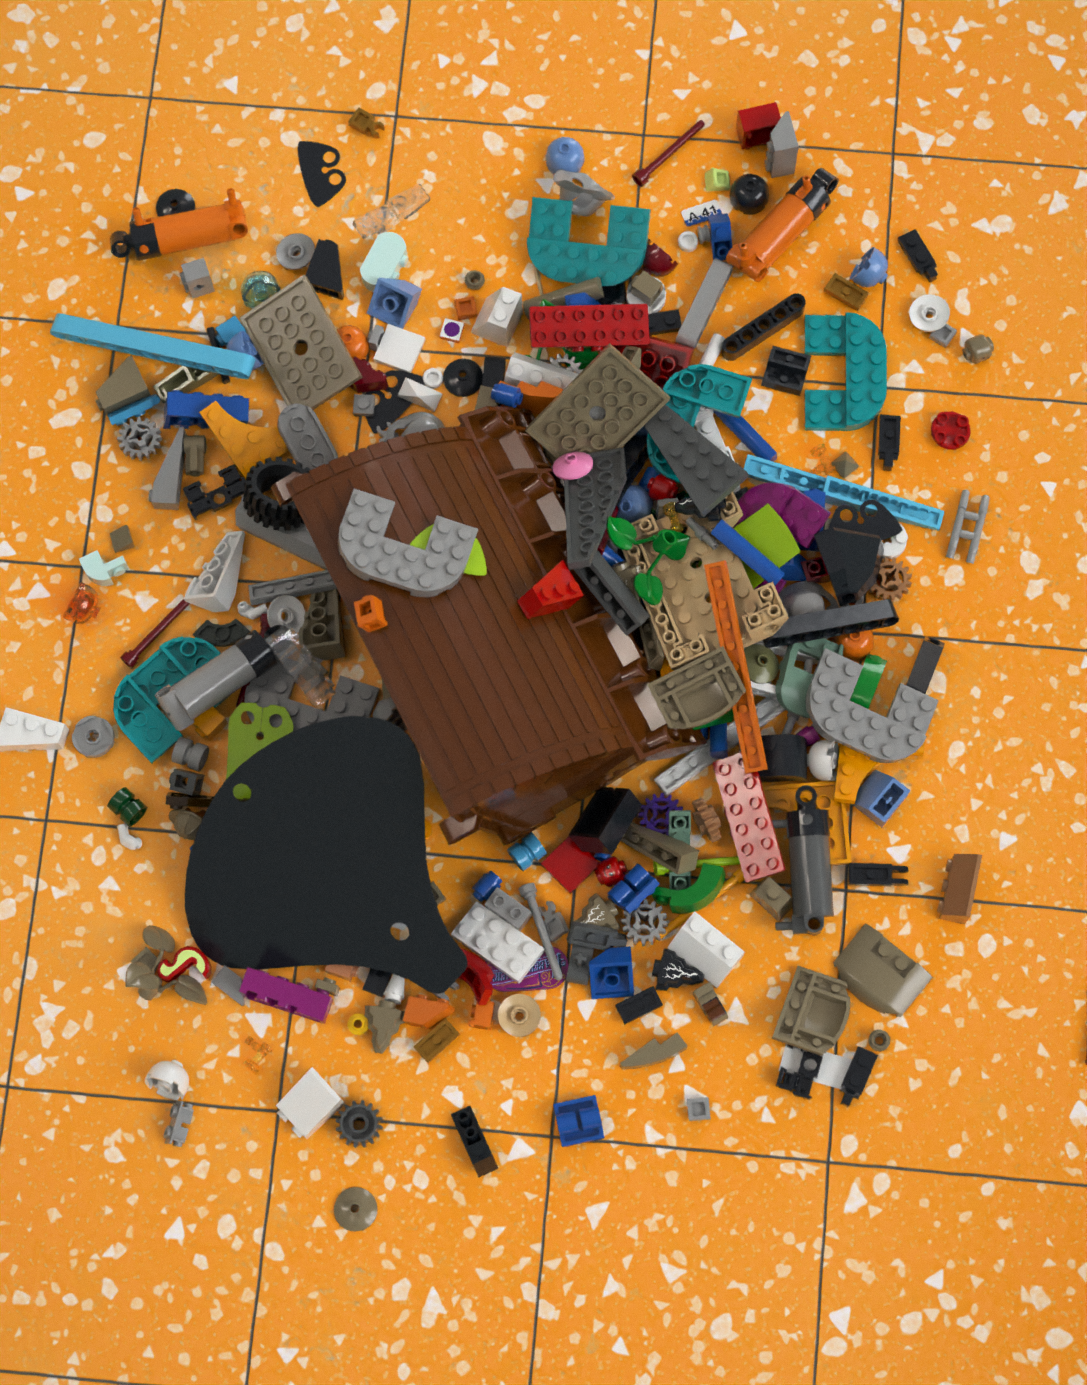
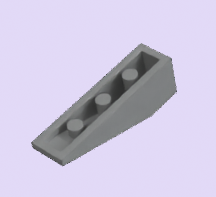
M184 427L179 428L154 480L153 490H149V502L152 503L154 509L179 510L185 456L184 436H187Z

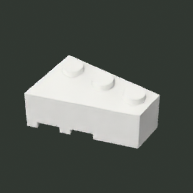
M6 707L0 723V752L63 749L70 730L64 723Z

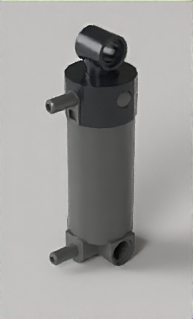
M808 785L801 786L796 792V811L787 812L786 819L772 820L774 828H787L793 908L792 922H776L775 930H793V934H810L815 936L823 930L824 918L834 916L829 846L828 810L816 809L817 794L815 789ZM803 792H809L812 795V799L809 802H803L800 799V795ZM810 920H817L820 923V927L812 930L809 928L808 922Z

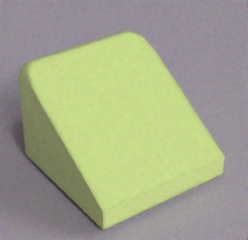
M711 168L705 173L706 191L730 190L729 171Z

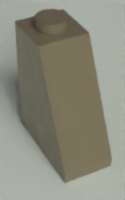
M132 355L127 357L96 391L99 399L95 401L99 410H104L107 415L137 400L151 396Z

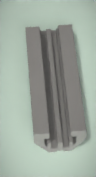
M242 497L240 504H238L235 510L236 526L239 529L322 569L328 570L306 525L301 523L300 527L296 529L292 525L290 530L287 531L284 530V527H279V531L273 530L274 526L271 525L265 528L263 527V522L260 521L257 524L254 522V516L249 517L247 515Z

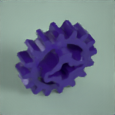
M661 793L660 797L657 798L653 794V800L646 798L645 802L647 805H642L640 808L644 811L640 812L638 816L643 818L640 821V826L646 825L648 829L669 836V811L683 810V806L677 807L679 800L672 801V795L664 798V793ZM657 803H665L667 805L659 806ZM649 810L653 814V817L650 819V821H648L647 813ZM658 813H666L665 819H657ZM664 826L666 829H657L656 827Z

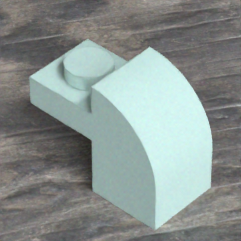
M98 550L79 558L88 578L99 586L113 585L111 577L120 576L126 572L125 570L129 569L123 555L105 564Z

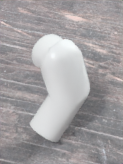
M242 601L237 606L238 613L251 620L268 612L265 603L254 608L248 605L247 602Z
M126 824L117 826L121 845L130 850L141 848L142 840L139 837L135 838L129 835Z

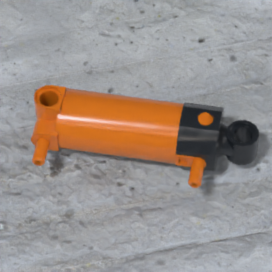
M819 168L812 178L808 175L801 177L740 244L736 243L730 249L726 256V261L754 281L760 282L768 274V269L830 205L829 194L835 190L839 179L824 168Z
M233 188L227 189L228 200L224 201V204L156 218L142 219L140 208L135 207L132 209L135 221L129 222L131 232L127 234L124 231H116L111 234V252L115 257L124 258L131 251H134L138 261L165 254L234 241L235 239L245 237L248 233L245 209L241 201L236 199Z

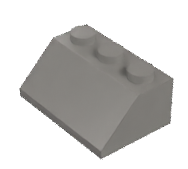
M789 111L783 114L770 133V140L767 142V160L764 163L766 171H770L771 178L795 173L799 146Z

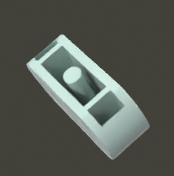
M394 232L379 234L360 267L362 282L369 291L374 292L379 277L399 279V271L402 267L406 266L409 259L406 243L399 234Z

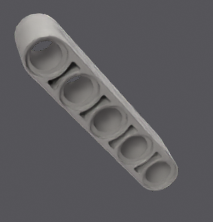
M716 258L713 260L677 334L676 343L696 348L731 276L733 265Z

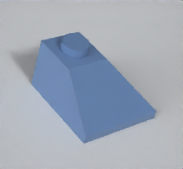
M379 277L367 314L387 324L403 329L417 306L422 288L405 280Z

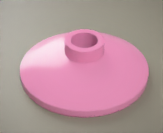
M584 452L566 453L557 458L553 463V473L558 478L564 480L581 478L593 468V459Z

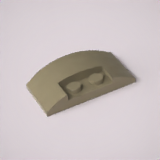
M723 646L647 684L669 729H690L712 722L733 708L746 691Z
M866 923L833 962L834 966H837L841 976L840 979L847 982L848 990L856 998L878 1012L897 1014L896 1017H901L933 978L918 962L913 961L883 937V934Z
M797 966L772 1039L820 1056L824 1055L839 1040L847 1024L850 1012V997H848L846 990L848 989L847 982Z

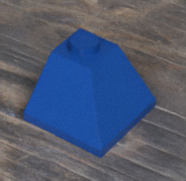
M630 946L608 948L589 962L591 999L634 996Z

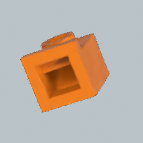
M367 595L362 597L361 600L354 602L358 627L369 633L388 626L384 618L382 600L374 595Z
M489 998L486 1005H478V1003L472 1005L471 1017L474 1018V1021L469 1020L471 1028L491 1030L495 1007L491 998Z

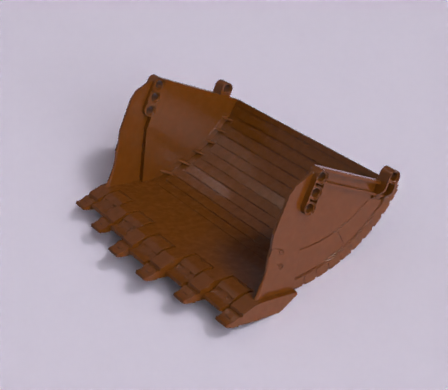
M485 406L459 415L457 417L461 423L459 426L453 428L444 427L438 430L430 429L421 433L415 432L404 437L399 436L388 439L386 442L382 441L367 448H361L348 453L347 456L343 455L331 460L328 464H322L310 470L307 474L293 472L271 487L280 507L294 501L444 801L450 817L440 822L439 826L449 845L459 842L478 830L497 835L503 845H508L557 817V813L590 796L602 787H606L643 763L651 760L671 758L707 743L700 729H669L647 684L661 678L660 671L651 669L648 666L639 627L626 636L574 569H570V572L584 594L582 598L569 609L527 619L517 600L562 560H564L568 567L564 479L554 475L553 469L549 465L538 442L525 431L526 427L535 419L530 410ZM353 489L395 502L384 537L410 545L422 531L434 524L436 516L477 528L476 538L481 545L485 557L487 574L476 576L463 573L461 579L453 588L438 593V596L433 597L412 596L410 591L370 578L369 581H366L356 576L347 568L338 549L339 528ZM374 595L382 600L384 618L388 626L368 633L358 627L354 602L361 600L364 596Z

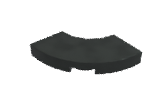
M237 619L223 625L213 624L206 620L195 631L193 636L203 639L213 646L224 647L234 645L235 642L251 631Z

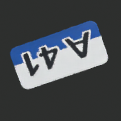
M712 200L682 210L681 214L686 226H692L707 221L709 215L722 214L718 201Z

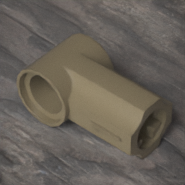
M205 435L184 436L186 475H203L206 437Z

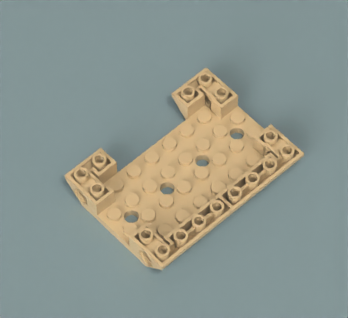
M732 491L725 498L726 508L720 509V520L723 519L733 528L743 516V513ZM677 512L659 520H655L653 515L650 514L631 523L636 530L637 537L635 540L637 541L657 535L659 531L664 529L678 532L681 527L688 528L685 534L690 536L684 557L674 561L664 554L651 572V576L658 577L662 583L663 595L661 601L654 606L643 600L672 670H676L720 648L712 604L706 602L710 594L704 569L705 564L724 560L727 562L744 648L773 636L789 619L774 583H768L754 590L740 558L711 534L712 529L720 520L709 521L707 518H698L695 514L684 515ZM689 517H692L700 526H704L710 532L709 535L719 543L716 549L713 550L704 540L701 541L695 536V532L685 523ZM653 541L639 545L632 544L630 550H622L628 565H640L642 573L646 574L659 555L652 547ZM695 561H702V565L699 568H692V564Z

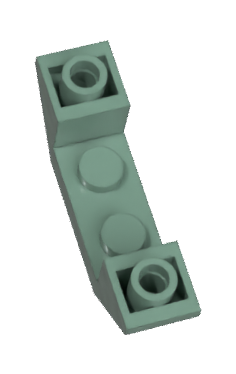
M691 810L669 811V836L689 845ZM669 870V889L683 890L691 886V871L677 875Z

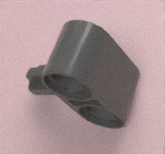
M572 945L566 982L588 985L590 974L589 962L593 958L594 948Z

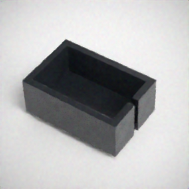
M602 787L593 795L571 830L569 837L583 852L612 855L633 819L637 816L642 804L630 789L615 788L614 790L613 787Z

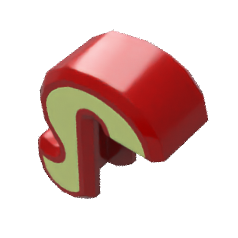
M186 946L175 953L172 963L167 959L162 960L157 967V973L164 982L169 983L176 980L194 964L208 980L212 967L203 952L196 947Z

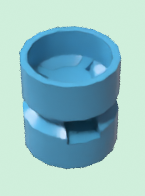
M532 832L521 839L522 843H515L507 849L511 858L522 871L533 865V860L538 861L547 854L540 841Z

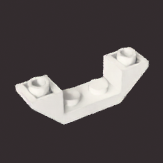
M700 407L694 425L695 429L735 461L729 446H725L713 417L714 410Z

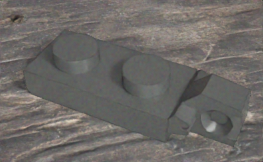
M572 921L567 936L569 944L607 950L608 948H613V946L626 947L627 944L626 935L618 933V930Z

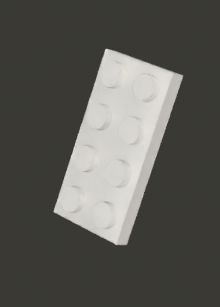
M477 901L451 933L454 939L518 984L545 951L538 943Z

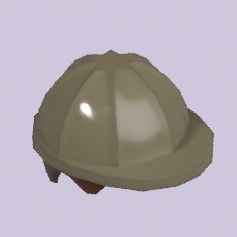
M189 808L185 810L173 809L168 816L180 837L195 840L206 811L193 812Z

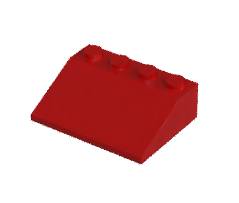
M649 336L650 343L648 345H627L641 349L640 370L662 390L674 373L690 366L695 349L653 336ZM626 345L613 347H615L622 354Z

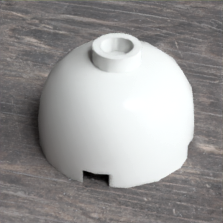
M825 739L816 742L810 748L809 754H807V767H809L811 774L821 781H836L837 772H835L838 764V743Z
M160 1061L149 1070L145 1077V1083L150 1089L152 1086L157 1088L156 1093L171 1100H178L181 1097L182 1100L189 1087V1076L183 1068V1064L179 1061Z

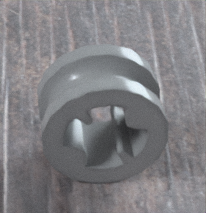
M704 225L703 228L697 226L700 244H703L704 241L711 242L708 225Z

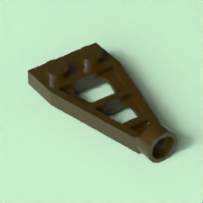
M168 792L165 805H170L171 809H183V806L209 807L214 796H191L184 793ZM243 798V799H237V800L242 801V802H245V801H248L249 798Z

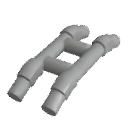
M962 490L946 557L954 559L960 537L971 540L966 562L974 564L990 497L982 495L978 513L966 511L970 492ZM964 519L976 521L973 532L961 529Z

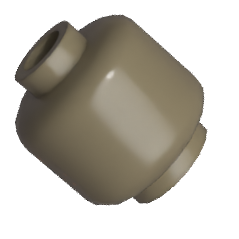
M979 334L967 339L964 344L965 348L962 349L965 359L977 364L992 356L994 345L988 336L985 337Z

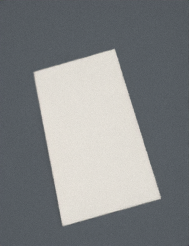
M787 1044L785 1045L779 1072L781 1067H784L788 1073L794 1074V1072H797L798 1074L803 1056L800 1048L793 1047V1049L787 1048ZM826 1052L822 1055L823 1059L817 1079L814 1078L813 1082L841 1089V1084L852 1059ZM809 1059L805 1061L804 1067L808 1071H813L816 1069L817 1064L814 1060Z

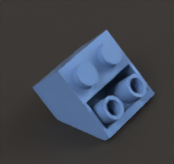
M874 770L859 788L855 804L852 805L882 828L908 797L910 790L894 777Z

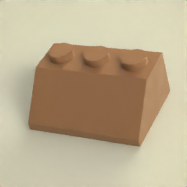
M954 854L951 859L947 860L945 871L949 873L947 880L944 879L941 892L945 893L943 900H939L937 912L940 913L939 919L965 924L970 918L982 855Z

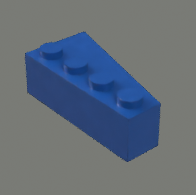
M179 390L168 392L164 405L163 429H171V425H180V427L189 429V426L198 425L201 429H209L199 412L214 401H217L233 418L248 424L249 398H244L240 395L225 397L222 394L204 395L201 392L188 394Z

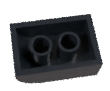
M792 734L761 736L768 767L766 770L758 771L761 783L807 780V739L805 737Z

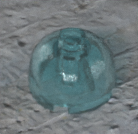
M267 271L252 272L244 278L241 284L242 300L251 309L280 291L278 280Z

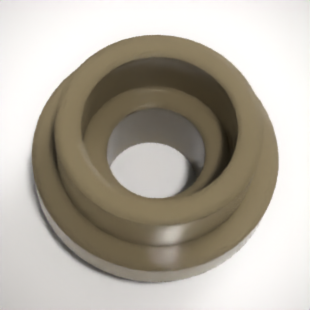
M472 270L465 276V284L469 289L478 290L485 283L484 275L480 271ZM473 279H478L477 283H472L471 281Z
M879 1029L870 1034L868 1042L873 1050L884 1051L890 1045V1037L887 1032ZM881 1037L883 1039V1043L880 1045L875 1042V1038Z

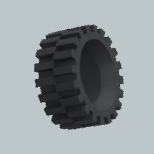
M276 457V461L267 458L265 463L259 461L256 463V467L252 466L246 476L243 506L247 510L249 517L254 516V522L258 524L261 521L263 522V527L268 528L271 525L274 526L273 530L278 531L279 527H284V530L287 531L290 530L292 525L295 529L299 528L301 523L305 525L294 501L280 507L278 501L271 500L263 495L264 492L272 490L273 484L293 472L309 473L310 469L308 467L303 469L302 463L297 462L293 464V459L287 458L286 462L282 461V457Z

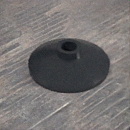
M171 189L164 192L156 203L158 217L195 210L193 197L181 189Z
M457 359L451 362L443 374L446 389L455 396H471L482 385L483 372L476 362L469 359ZM460 373L467 374L465 377L459 376Z

